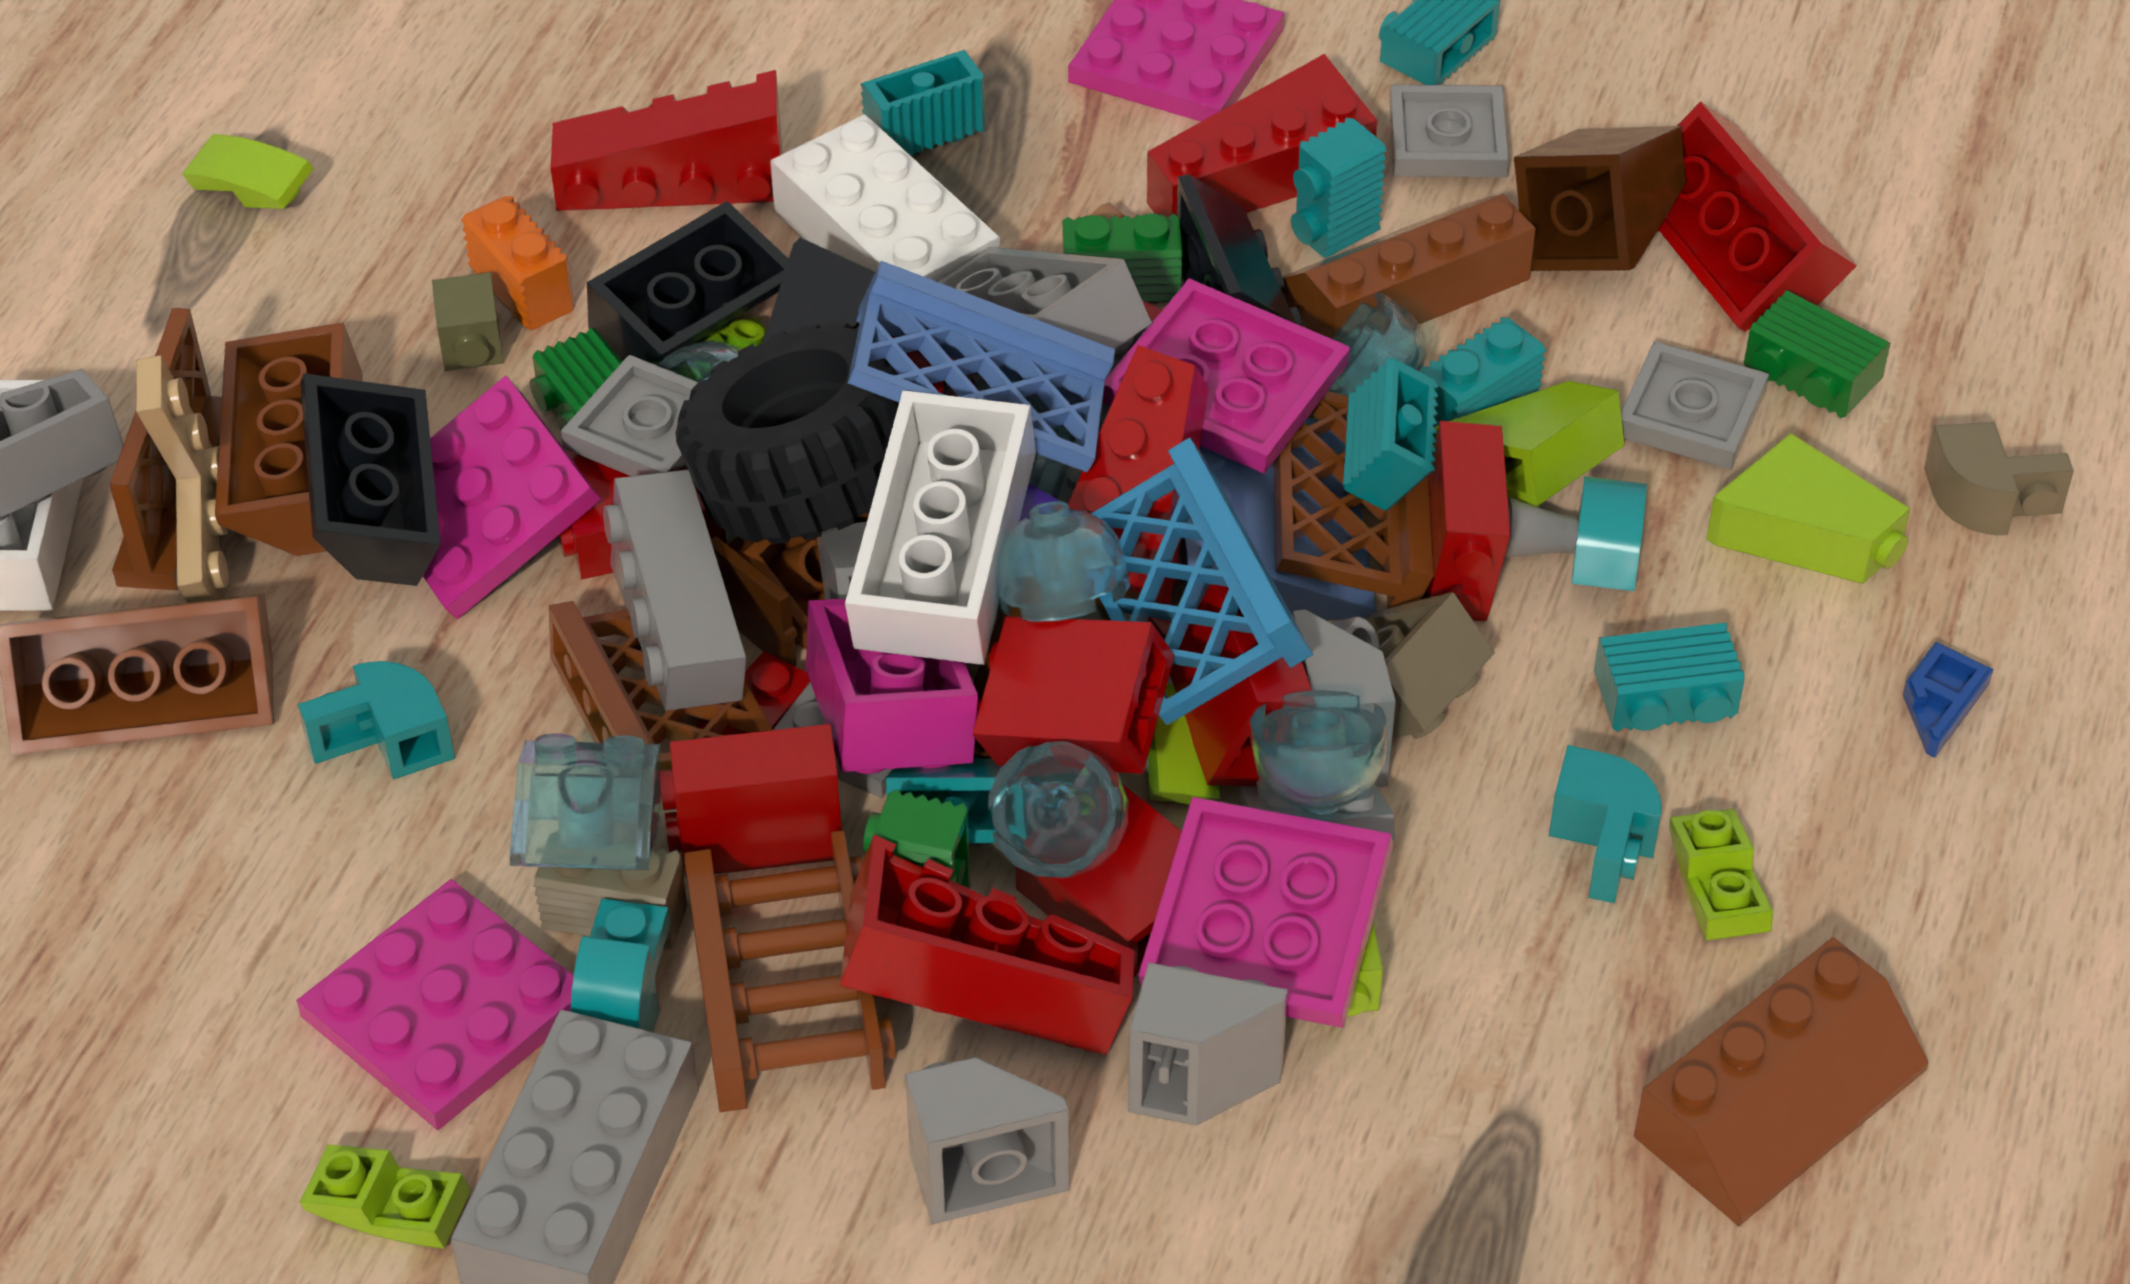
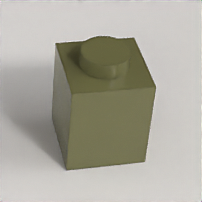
M491 272L432 280L436 323L444 370L449 371L504 363Z

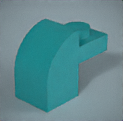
M1584 476L1578 513L1571 584L1635 591L1645 514L1646 483Z
M386 661L353 665L356 685L297 704L307 746L315 764L378 744L394 780L455 759L448 719L432 684L417 670L406 665Z
M1567 745L1554 795L1549 836L1597 846L1588 898L1615 904L1621 877L1634 880L1639 856L1654 857L1662 811L1660 795L1650 777L1633 763L1612 754Z
M601 899L590 937L582 936L573 975L571 1012L654 1032L659 1014L655 976L670 927L668 907Z

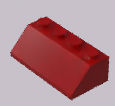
M1700 101L1677 125L1681 126L1686 184L1660 225L1659 232L1733 323L1744 332L1750 330L1753 322L1756 323L1759 317L1764 315L1766 309L1769 310L1773 303L1776 304L1779 296L1782 297L1785 290L1818 306L1857 265L1738 126Z

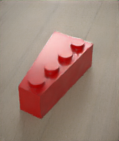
M1323 54L1147 151V204L1154 214H1162L1167 218L1172 214L1177 216L1178 176L1188 174L1244 207L1246 213L1297 197V190L1294 185L1293 174L1299 167L1300 141L1309 142V136L1318 137V132H1327V127L1336 128V122L1345 123V118H1354L1376 136L1378 120L1328 57Z
M776 70L756 74V82L732 87L730 81L707 86V94L678 101L674 94L654 98L652 105L648 108L628 112L621 106L552 123L550 169L556 211L722 204L726 201L730 204L774 202L770 160L783 154Z
M1137 345L1098 434L1095 460L1088 473L1082 471L1039 569L1091 581L1065 529L1173 465L1174 461L1168 450L1189 437L1199 450L1209 387L1195 365ZM1176 489L1154 501L1147 517L1170 521L1180 498ZM1111 527L1088 542L1093 551L1114 554L1124 529ZM1141 532L1131 557L1154 560L1164 535ZM1180 541L1171 560V563L1180 564V560L1178 558ZM1101 567L1104 574L1106 575L1108 568ZM1125 571L1118 588L1141 593L1148 574ZM1164 578L1154 603L1170 605L1173 585H1176L1177 579ZM1148 617L1147 622H1152L1159 634L1166 637L1170 620Z
M873 834L850 896L840 986L1107 1056L1133 998L1135 950L1054 914L1049 915L1044 921L1028 915L1016 903V897L993 887L988 896L951 881L953 869L930 859H927L923 868L893 855L896 844Z

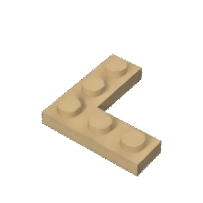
M162 356L136 359V412L176 479L177 587L187 602L221 598V589L229 586L228 565L223 552L220 550V536L227 535L228 528L218 525L215 518L219 446L213 447L211 445L203 415L201 413H193L189 406V397L182 378L174 379Z

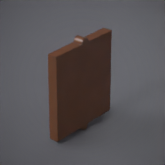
M717 536L711 539L738 631L762 651L796 666L794 637L798 635V632L793 626L790 595Z

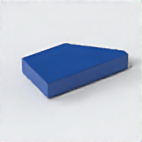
M1938 642L1934 643L1906 680L1903 698L1925 752L1936 758L1989 686L1994 670Z

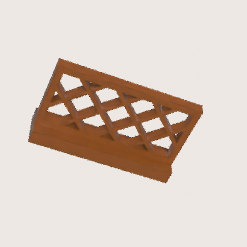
M172 308L155 356H162L174 379L182 378L188 392L189 406L193 413H201L203 415L209 441L213 447L219 446L222 397L211 396L191 310ZM135 411L109 484L124 535L112 571L117 587L178 591L176 479Z
M1328 391L1312 411L1319 421L1309 426L1303 423L1274 461L1276 570L1387 595V608L1419 601L1434 577L1428 477L1396 505L1386 511L1351 493L1339 499L1320 480L1332 474L1343 484L1345 451L1338 455L1319 436L1332 431L1346 445L1349 396ZM1302 445L1321 464L1309 470L1291 451ZM1304 489L1323 509L1310 515L1293 498V495ZM1363 503L1380 520V523L1369 528L1350 509ZM1334 518L1353 539L1341 545L1322 525ZM1306 535L1324 555L1317 557L1295 552L1294 540ZM1363 548L1366 549L1382 565V571L1364 567L1352 554Z
M574 601L549 605L550 658L626 803L651 799L652 780L659 778V770L672 769L670 752L660 754L657 749L664 739L681 741L724 736L720 734L727 726L749 733L773 730L745 681L742 701L727 702L724 705L712 704L668 710L662 717L639 711L638 709L644 702L663 708L664 706L656 685L649 686L646 677L641 681L619 674L625 666L644 672L643 651H640V642L633 634L628 610L582 617ZM615 634L628 638L623 645L599 639L600 637ZM687 714L710 722L704 729L680 723L679 721Z

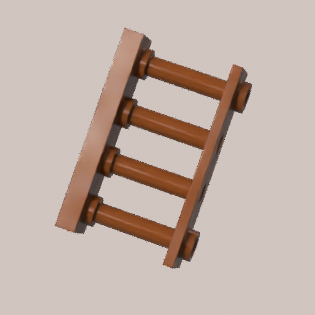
M844 830L831 832L834 866L729 881L728 874L714 876L710 849L684 853L719 1113L747 1109L744 1081L757 1079V1072L866 1056L871 1089L886 1088L884 1060L896 1059L895 1041L891 1018H877L874 995L840 986L841 975L745 988L744 982L730 983L728 970L741 968L740 961L842 947L845 945L850 896L863 860L861 855L849 857ZM838 893L842 919L736 934L735 927L722 929L720 916L733 914V907ZM854 1000L857 1002L861 1025L859 1029L753 1044L752 1037L738 1039L736 1025L749 1023L748 1016Z

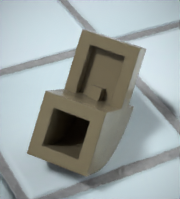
M1995 422L1935 425L1924 467L1933 497L1941 510L1958 524L1990 535H2008L2012 517L2062 514L2074 472L2068 453L2007 457Z

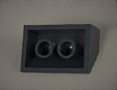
M1190 174L1178 176L1177 216L1180 220L1182 246L1181 276L1184 283L1188 279H1192L1303 327L1297 307H1289L1285 300V285L1280 269L1278 267L1271 268L1268 262L1265 236L1261 229H1253L1244 207Z
M726 201L588 281V329L590 327L597 329L622 362L628 355H631L649 363H662L777 294L788 258L737 209Z
M304 373L300 380L312 537L355 579L417 586L441 545L426 391L423 389Z

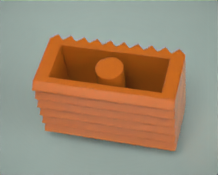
M504 196L464 215L461 222L465 225L462 230L466 233L464 239L468 242L465 246L469 251L467 254L470 259L468 265L477 274L491 272L494 293L527 329L534 330L573 311L575 305L568 254H562V248L556 247L555 241H550V236L544 234L543 228H538V223L532 221L531 215H526L525 209H520V203L514 202V196Z

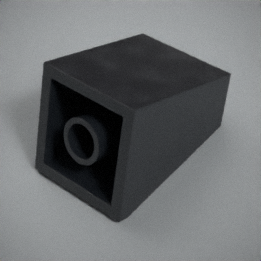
M800 237L792 246L763 343L770 340L769 336L784 331L787 334L801 331L803 326L814 324L826 328L830 327L832 323H848L856 329L860 325V323L856 322L858 309L875 272Z

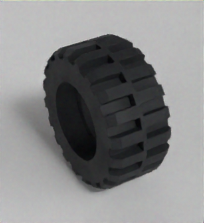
M832 323L830 327L822 328L818 324L803 326L801 331L787 334L784 331L769 336L770 340L757 346L751 344L739 350L738 356L729 362L723 360L711 369V375L707 380H699L692 388L689 400H684L679 413L675 432L676 443L708 516L714 520L717 526L747 541L759 543L762 538H765L772 544L788 543L790 538L802 537L804 540L821 537L822 531L837 527L839 531L855 524V518L870 512L899 402L848 384L859 326L855 329L848 323ZM885 358L868 363L869 367L891 375H898Z

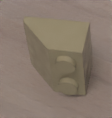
M1454 592L1372 612L1366 618L1377 633L1379 650L1383 651L1396 701L1392 739L1412 735L1415 739L1421 738L1439 727L1445 719L1443 711L1454 698L1465 694L1480 680L1478 671L1495 653Z

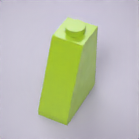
M1566 381L1449 421L1502 426L1507 497L1534 506H1539L1625 446L1619 391L1574 381Z
M1790 433L1713 497L1706 540L1719 547L1863 584L1882 567L1886 569L1893 567L1904 554L1908 545V537L1905 536L1910 508Z

